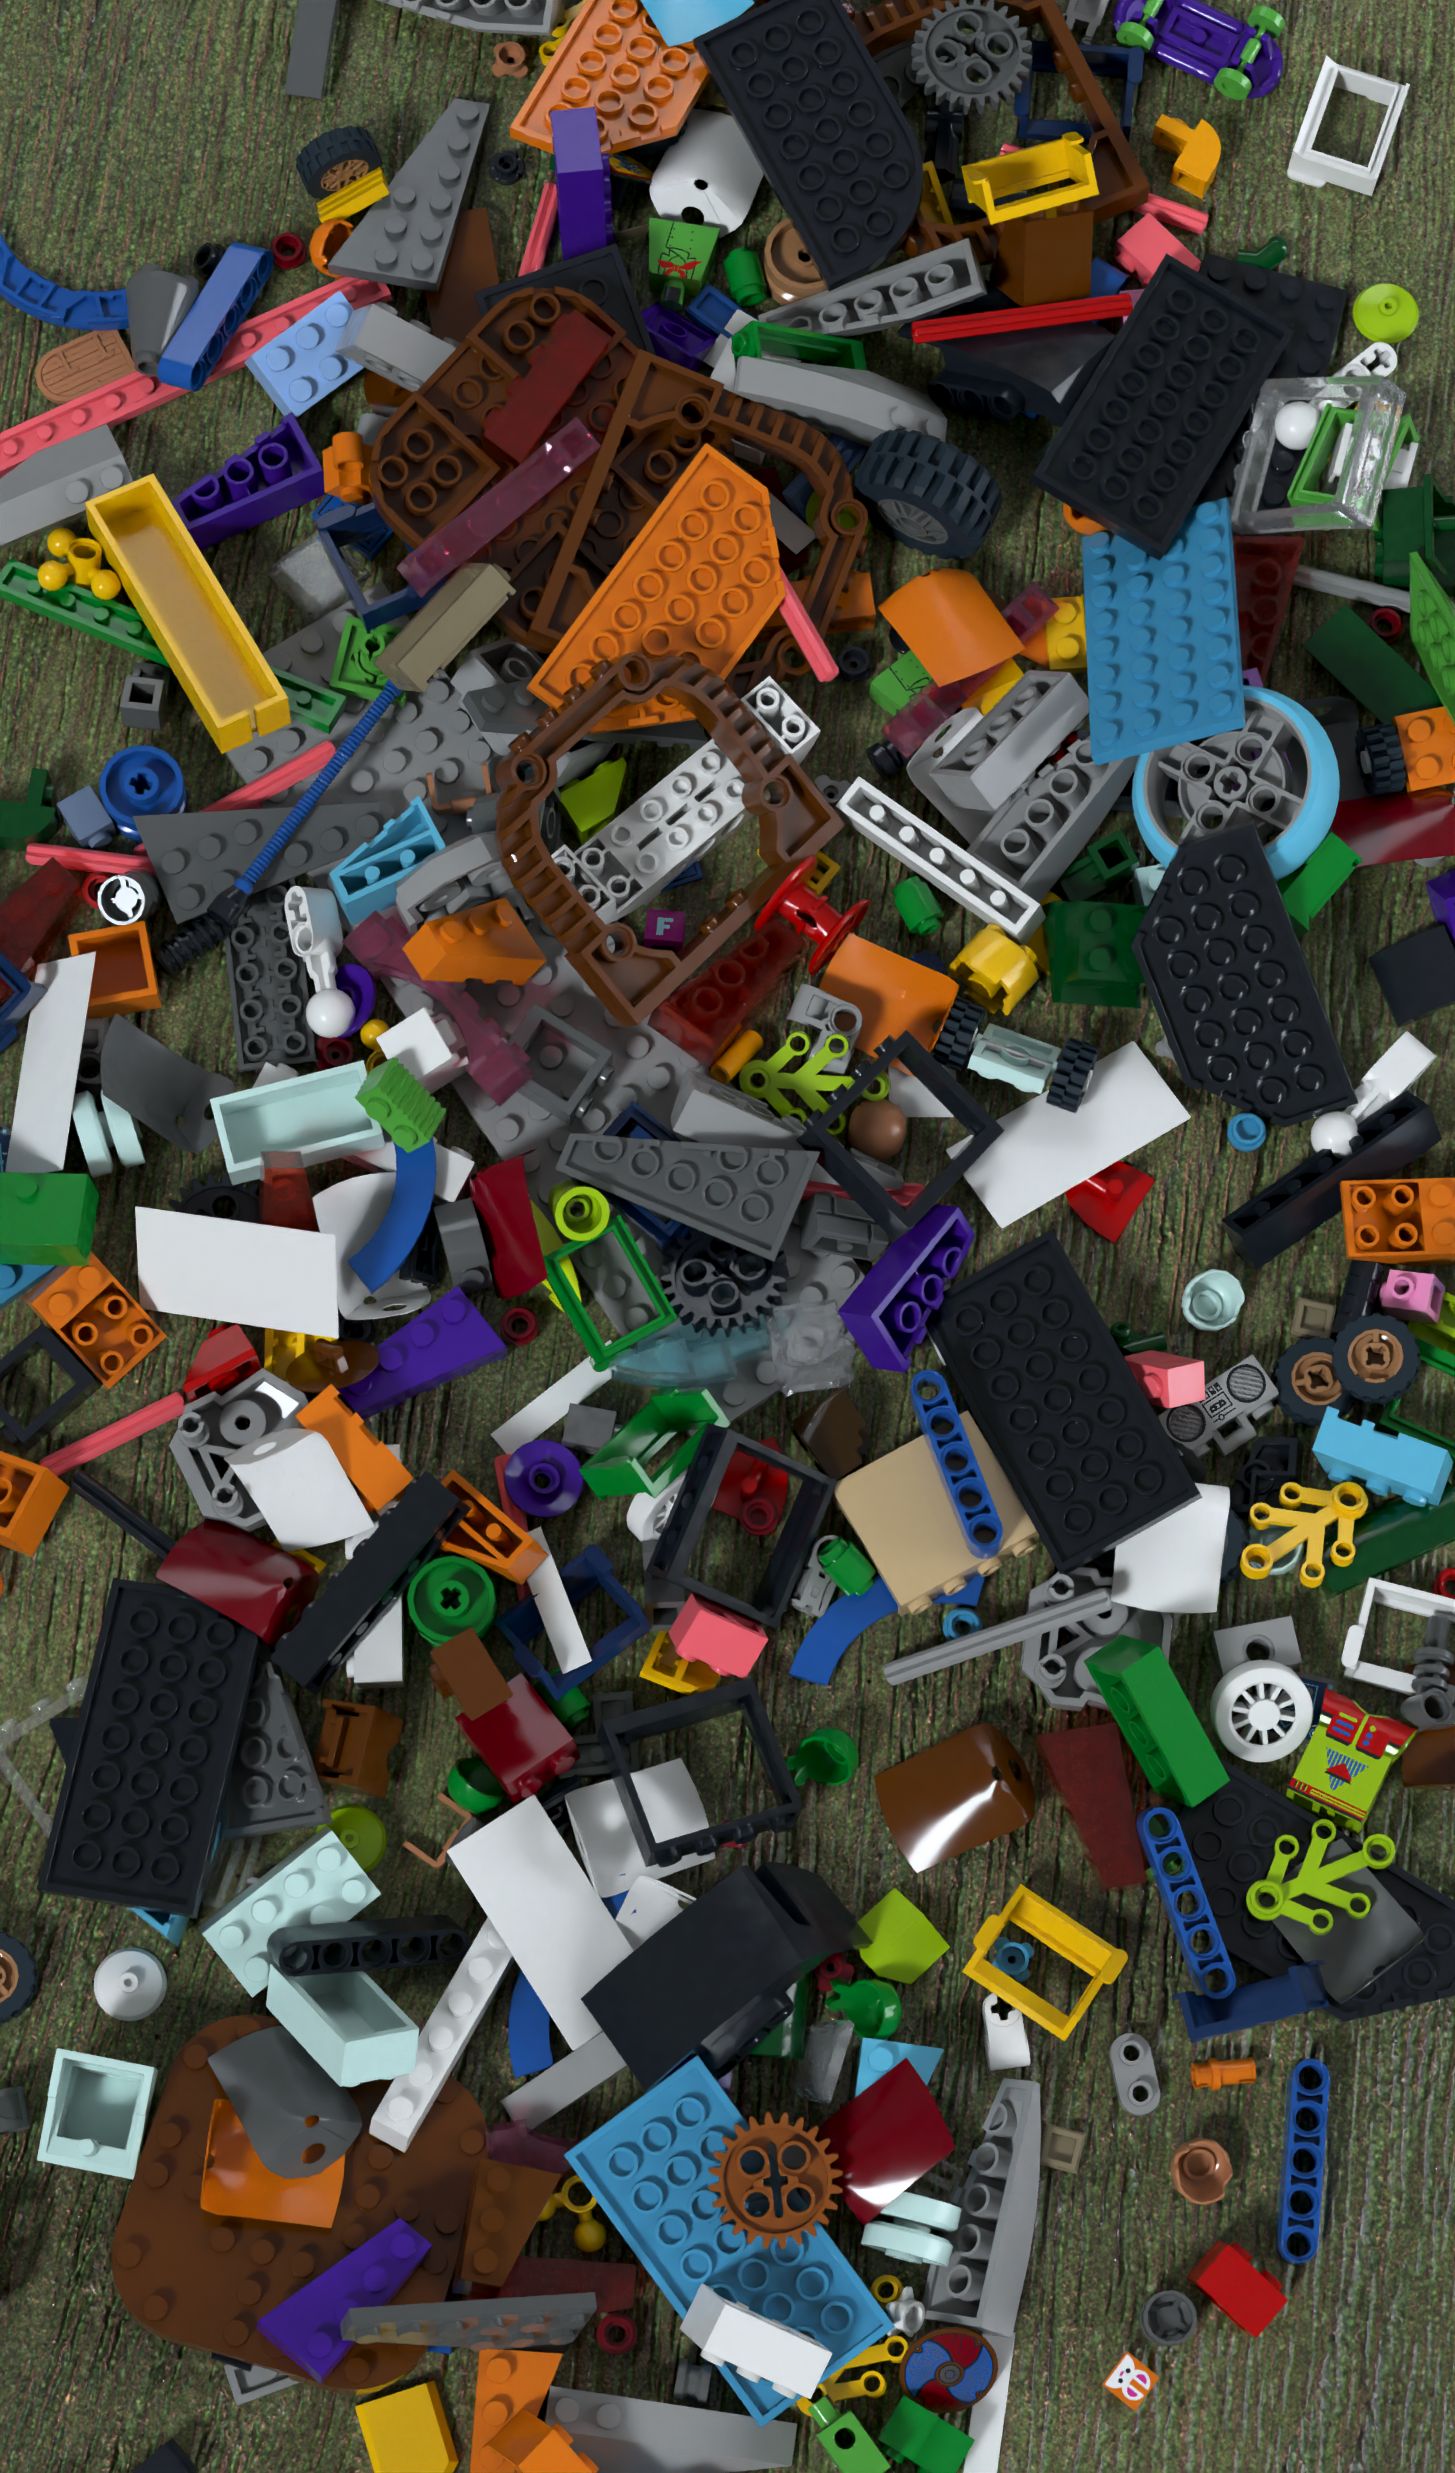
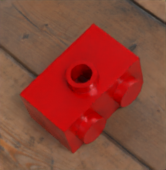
M1217 2240L1186 2279L1245 2334L1257 2338L1288 2301L1279 2292L1283 2285L1265 2269L1259 2273L1250 2265L1249 2262L1253 2257L1234 2241L1229 2245Z

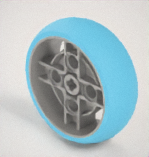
M1243 685L1245 720L1248 721L1242 731L1217 734L1198 746L1193 745L1196 741L1194 740L1139 755L1132 784L1134 816L1145 844L1153 856L1166 869L1179 844L1254 819L1261 839L1272 831L1279 833L1274 840L1264 846L1277 881L1298 869L1314 853L1324 840L1333 822L1339 800L1340 779L1337 759L1332 744L1325 730L1309 711L1292 699L1273 690ZM1293 736L1301 744L1307 760L1308 776L1303 799L1292 794L1291 770L1283 755ZM1262 748L1261 756L1258 759L1248 761L1251 751ZM1209 765V773L1203 778L1196 779L1197 771L1201 767ZM1170 778L1178 782L1180 807L1188 822L1178 841L1173 837L1165 815V795ZM1232 784L1236 785L1237 787L1239 784L1241 785L1240 789L1237 792L1233 789L1231 790V793L1229 791V788L1232 786ZM1275 798L1276 801L1272 809L1261 812L1262 804L1268 799ZM1222 815V823L1214 829H1209L1210 821L1214 817Z

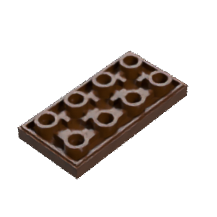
M487 207L461 212L438 292L425 290L432 335L441 340L447 337L462 343L466 335L482 319L474 292L499 284Z

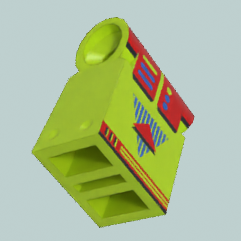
M1326 1688L1319 1724L1290 1781L1286 1798L1320 1818L1328 1819L1335 1825L1359 1835L1391 1765L1408 1747L1418 1730L1389 1716L1368 1714L1356 1701Z

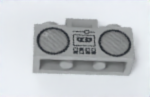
M1252 1354L1205 1385L1206 1400L1169 1408L1157 1417L1167 1435L1193 1450L1199 1459L1211 1450L1208 1447L1211 1441L1221 1455L1226 1456L1257 1436L1254 1427L1248 1419L1253 1416L1258 1421L1275 1409L1273 1402L1277 1399L1279 1392ZM1236 1421L1240 1428L1223 1438L1219 1432ZM1175 1447L1179 1456H1182L1183 1453Z

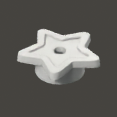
M910 2286L904 2288L897 2301L889 2302L886 2305V2310L895 2325L887 2333V2336H896L903 2332L905 2335L912 2337L924 2322V2305L922 2302L914 2300L913 2288Z

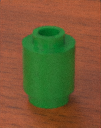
M738 248L728 254V258L724 260L723 267L732 298L737 300V304L741 307H749L761 303L766 299L765 291L768 287L759 254L755 251H750L749 248Z
M915 876L901 882L893 889L892 893L895 896L893 902L912 934L920 933L921 936H926L941 927L940 920L945 914L926 882H921L920 878Z
M841 1536L831 1541L818 1555V1559L822 1563L821 1569L846 1596L854 1593L857 1596H861L876 1581L873 1578L876 1568L851 1541L846 1542Z
M555 1669L548 1674L550 1677H552L561 1669ZM540 1681L534 1685L538 1695L563 1727L566 1726L569 1730H572L589 1717L586 1711L591 1705L578 1686L558 1701H555Z

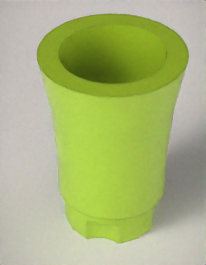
M564 1180V1182L553 1186L548 1195L550 1212L555 1217L559 1230L566 1237L575 1241H587L597 1237L605 1229L609 1221L610 1210L606 1198L599 1191L591 1187H585L583 1184L572 1180ZM574 1202H577V1204L575 1205V1207H571V1209H570V1206H571Z

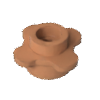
M507 41L499 43L494 47L493 52L496 56V61L492 65V73L496 77L514 75L517 79H522L528 74V68L525 64L530 51L526 45ZM508 59H513L514 62H513V63H508L507 60H508Z

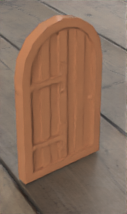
M94 330L45 354L37 365L35 378L39 391L46 399L56 404H65L137 370L134 367L135 363L128 351V347L124 344L118 330Z

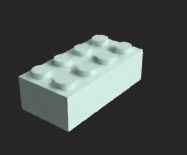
M364 1060L210 1099L232 1185L385 1147L380 1124L370 1118L365 1108L354 1098L367 1077Z
M325 1826L199 1926L198 1929L253 1998L268 1985L270 1963H274V1961L268 1954L266 1945L268 1938L274 1931L288 1926L347 1922L381 1895V1893L333 1831ZM297 1946L289 1948L285 1952L284 1957L293 1954Z
M275 1962L270 1963L266 2007L340 2087H354L360 2083L378 2079L390 2080L399 2075L415 2072L419 2028L364 1971L294 1977L283 1973Z

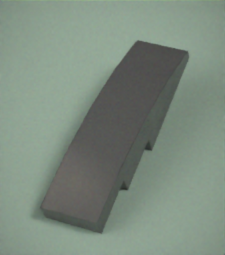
M299 0L284 94L323 101L327 65H330L334 30L337 28L340 0Z

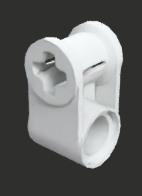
M991 1993L982 2004L985 2029L984 2042L989 2071L1030 2066L1029 2045L1026 2030L1024 2029L1022 2012L1011 2006L1012 2011L1005 2015V2020H1000L999 2014H992L991 2007L997 2004L998 1998L997 1995Z

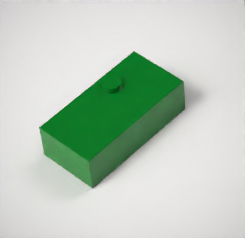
M0 1172V1264L88 1266L100 1196L88 1174Z
M1121 1634L1084 1660L1155 1794L1193 1808L1230 1781L1158 1645Z

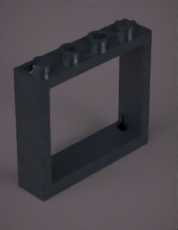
M907 1030L896 1039L888 1035L873 1050L878 1057L872 1063L865 1059L850 1074L854 1081L847 1088L840 1084L825 1099L830 1106L823 1113L817 1108L802 1123L807 1129L796 1139L806 1151L821 1152L817 1163L894 1241L910 1231L1005 1131ZM896 1057L973 1135L965 1146L905 1209L826 1130Z
M707 1423L645 1572L761 1624L777 1629L783 1612L787 1610V1603L795 1583L802 1574L803 1564L809 1549L817 1538L818 1528L826 1508L832 1502L830 1499L838 1481L731 1429ZM735 1449L803 1481L752 1605L683 1574Z
M753 1678L601 1722L597 1738L646 1867L656 1864L659 1867H668L678 1863L683 1856L697 1853L698 1856L708 1855L718 1850L722 1844L732 1841L737 1845L754 1840L759 1833L772 1830L773 1833L784 1832L791 1829L795 1822L798 1821L803 1806ZM741 1710L778 1807L656 1843L620 1746Z

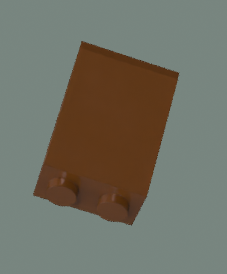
M1078 200L1005 221L996 258L990 273V282L1020 307L1089 297L1094 211Z

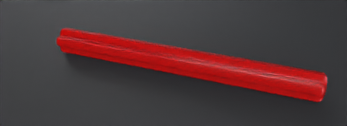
M1123 293L912 322L911 335L914 343L921 344L1124 317L1130 315L1133 310V303L1130 294Z

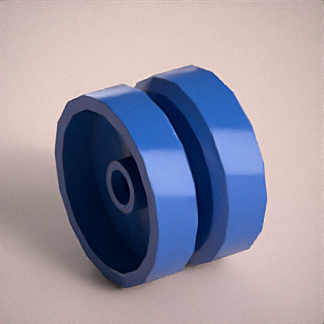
M132 746L117 752L106 763L100 775L99 793L104 808L113 821L115 829L122 836L136 842H142L132 816L188 812V792L178 763L166 751L153 746Z

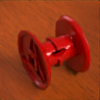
M814 854L807 857L785 879L763 908L754 925L755 931L763 932L783 916L797 927L795 932L799 936L805 933L819 946L808 964V972L811 976L818 973L834 957L849 932L853 934L871 905V900L864 898L855 903L842 915L829 904L830 898L823 895L820 897L806 885L813 876L818 863Z

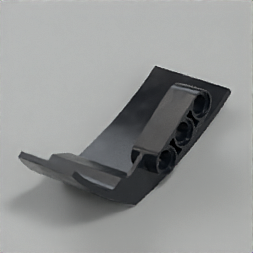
M985 280L987 295L915 321L1018 308L1020 306L989 280ZM1091 321L928 342L925 344L941 348L946 365L929 382L927 392L935 404L945 409L1004 422L1014 420L1021 411L1044 415L1054 426L1062 427L1115 340L1116 335ZM912 322L905 323L897 331L899 337L913 340L911 335Z
M764 1862L754 1873L748 1865H745L728 1875L653 1934L600 1980L581 2000L645 2091H650L688 2056L692 2059L697 2054L714 2078L719 2080L735 2068L791 2015L796 2005L786 1991L799 1978L815 1969L826 1958L835 1953L865 1949L872 1945L873 1942L821 1876L787 1863Z

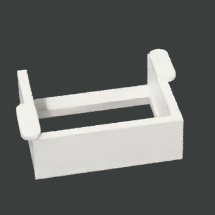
M1326 55L1292 152L1287 176L1292 180L1317 188H1321L1326 182L1372 196L1410 84L1406 83L1405 86L1336 64ZM1333 86L1366 96L1369 100L1389 106L1368 167L1312 150Z
M1369 1577L1364 1589L1357 1623L1352 1625L1347 1633L1341 1662L1346 1667L1343 1678L1414 1696L1417 1694L1411 1687L1412 1680L1416 1678L1414 1675L1358 1661L1371 1605L1376 1603L1426 1617L1432 1615L1444 1616L1448 1618L1450 1623L1455 1624V1599ZM1448 1684L1446 1694L1449 1696L1452 1706H1455V1686Z

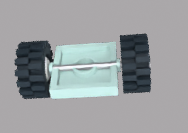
M957 996L955 997L938 1037L939 1040L933 1055L940 1065L963 1072L968 1064L967 1068L977 1071L978 1074L985 1078L1000 1079L1014 1084L1021 1091L1039 1094L1042 1093L1047 1081L1052 1076L1053 1080L1049 1087L1046 1103L1076 1114L1090 1083L1099 1047L1069 1037L1059 1059L1061 1048L991 1023L988 1024L983 1035L979 1034L984 1021L986 1007Z

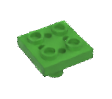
M347 616L329 689L336 693L376 701V698L385 689V683L388 678L373 664V661L404 628L383 624L371 629V633L367 634L359 618ZM373 677L377 679V681L374 684H368L366 682L367 679L368 681L373 682ZM404 690L400 696L395 697L391 705L404 707L408 691Z

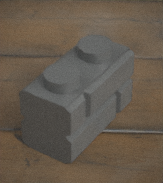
M820 1191L813 1193L800 1207L798 1212L799 1228H801L800 1241L801 1248L874 1262L887 1248L889 1243L888 1234L853 1199L838 1198L832 1192Z

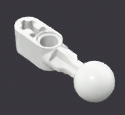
M1384 342L1372 344L1316 389L1315 398L1309 403L1295 401L1283 406L1278 411L1274 420V432L1278 441L1283 446L1292 450L1306 449L1327 402L1331 403L1333 407L1347 408L1396 368L1397 355L1394 349ZM1370 363L1375 367L1371 372L1366 368ZM1345 380L1351 384L1352 389L1347 386Z
M293 886L287 892L284 902L291 946L294 953L299 957H303V961L306 962L307 971L310 978L314 980L316 994L312 996L307 1004L306 1019L310 1028L316 1034L325 1038L338 1037L352 1026L356 1011L351 998L343 991L337 989L335 975L338 972L336 958L343 947V935L336 898L329 889Z
M1406 1031L1362 1078L1359 1083L1360 1085L1355 1089L1358 1097L1357 1104L1348 1106L1343 1112L1333 1111L1325 1113L1315 1121L1310 1135L1314 1150L1318 1153L1322 1149H1332L1333 1155L1338 1159H1345L1351 1155L1352 1150L1349 1146V1141L1354 1136H1359L1357 1125L1408 1090L1437 1056Z

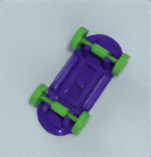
M1119 0L1113 13V26L1117 33L1116 38L1123 47H1140L1143 49L1144 54L1153 56L1214 85L1218 91L1231 99L1244 100L1245 98L1255 99L1264 97L1272 92L1280 82L1283 73V58L1279 47L1272 38L1280 36L1285 27V21L1278 12L1271 8L1255 6L1247 19L1248 24H1245L1198 0Z

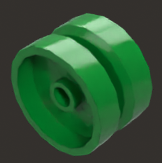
M458 1556L436 1558L424 1565L410 1583L407 1596L409 1615L422 1639L433 1647L441 1646L470 1627L473 1628L480 1641L483 1642L495 1627L493 1621L497 1619L498 1604L493 1583L485 1570L472 1560ZM453 1599L459 1600L460 1606L454 1610L451 1605L446 1609L449 1601Z

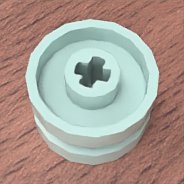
M102 1089L100 1095L104 1111H98L95 1099L88 1090L74 1094L72 1107L73 1119L92 1178L112 1173L114 1163L110 1148L114 1146L116 1147L121 1164L126 1168L146 1163L140 1142L142 1133L137 1118L105 1097Z
M903 2191L878 2214L893 2219L892 2224L874 2220L868 2222L864 2228L861 2245L885 2252V2255L917 2264L924 2262L948 2267L953 2245L947 2239L930 2234V2230L942 2232L957 2230L962 2209L942 2201Z

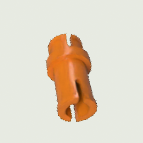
M1214 2057L1207 2058L1205 2063H1191L1190 2074L1194 2089L1209 2087L1211 2091L1220 2090L1223 2085L1256 2083V2066L1253 2057L1218 2061Z

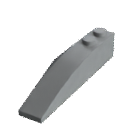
M376 0L477 32L546 36L552 34L563 18L566 0Z
M967 238L855 279L830 292L825 290L760 314L758 319L759 322L845 338L912 322L959 304L970 302L988 293L981 266L970 240Z
M749 356L738 358L734 393L757 403L759 402L767 407L867 447H870L874 439L880 434L896 429H905L907 432L912 430L920 431L923 435H932L940 438V441L945 443L947 418L929 395L865 370Z
M107 424L37 451L0 478V550L87 515L84 502L134 482Z
M1090 735L1083 741L1078 739L1067 748L1069 753L1053 766L1048 764L1038 772L1039 777L1024 790L1020 787L1011 794L1009 803L997 811L966 852L1040 903L1104 820L1133 774L1139 755L1096 766L1091 757Z
M689 1068L686 1069L670 1117L672 1129L676 1132L675 1136L684 1142L806 1151L796 1141L807 1129L800 1124V1120L788 1114L786 1118L779 1119L766 1109L768 1104ZM855 1148L851 1149L849 1154L884 1189H902L905 1182L900 1171ZM816 1162L809 1180L839 1185Z
M1003 2078L983 2125L986 2135L978 2149H973L967 2163L972 2166L963 2188L957 2187L951 2201L962 2209L958 2228L952 2232L939 2231L937 2236L949 2240L953 2245L949 2265L944 2267L930 2264L922 2304L925 2308V2320L953 2327L966 2328L982 2334L1012 2338L1029 2262L1036 2218L1040 2175L1041 2108L1040 2083Z
M550 2386L545 2423L550 2427L558 2423L572 2437L574 2441L569 2447L577 2455L581 2451L586 2454L599 2468L597 2473H729L792 2466L797 2423L771 2420L761 2428L752 2416Z

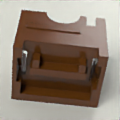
M323 1699L322 1707L326 1708L327 1711L313 1764L320 1785L334 1791L385 1799L391 1776L387 1768V1757L390 1749L394 1745H398L404 1720L376 1706Z

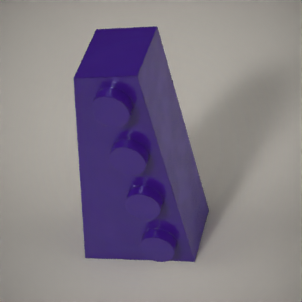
M595 107L550 111L559 233L563 261L606 247L607 243H613L609 154L601 153Z
M292 412L282 418V424L270 433L265 431L255 438V444L240 455L235 453L225 461V466L215 474H207L171 501L199 550H203L327 494L324 490L323 469Z
M934 1204L910 1231L890 1245L837 1311L872 1368L907 1372L912 1362L908 1356L915 1343L921 1344L927 1332L923 1326L931 1310H938L944 1299L942 1295L943 1287L947 1279L955 1277L975 1237L973 1230L959 1207Z
M456 1286L377 1346L376 1349L379 1352L380 1360L374 1371L357 1383L337 1389L339 1392L338 1397L353 1414L357 1412L364 1420L401 1404L412 1396L440 1387V1384L460 1375L465 1376L483 1365L493 1361L495 1363L506 1358V1346L461 1289Z
M399 2218L257 2321V2331L318 2383L322 2384L356 2343V2341L342 2340L340 2323L348 2309L387 2306L430 2255L432 2244L404 2220Z

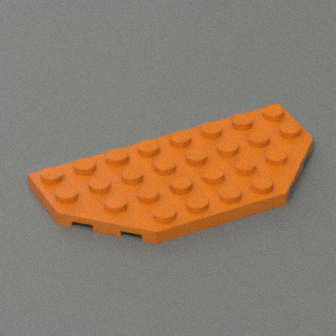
M586 0L511 124L510 137L554 154L550 111L595 107L601 153L613 154L677 136L709 81L710 75L698 55L693 41L668 47L640 0Z
M705 443L526 689L556 710L564 702L562 695L570 687L578 682L583 685L591 677L588 671L596 663L604 658L611 660L633 652L643 654L648 659L666 656L691 659L712 669L720 678L725 680L786 596L784 580L781 577L778 560L779 551L775 527L772 525L768 488L709 444ZM624 666V676L628 682H631V672ZM657 694L648 701L622 708L614 707L587 734L696 720V716L678 700Z

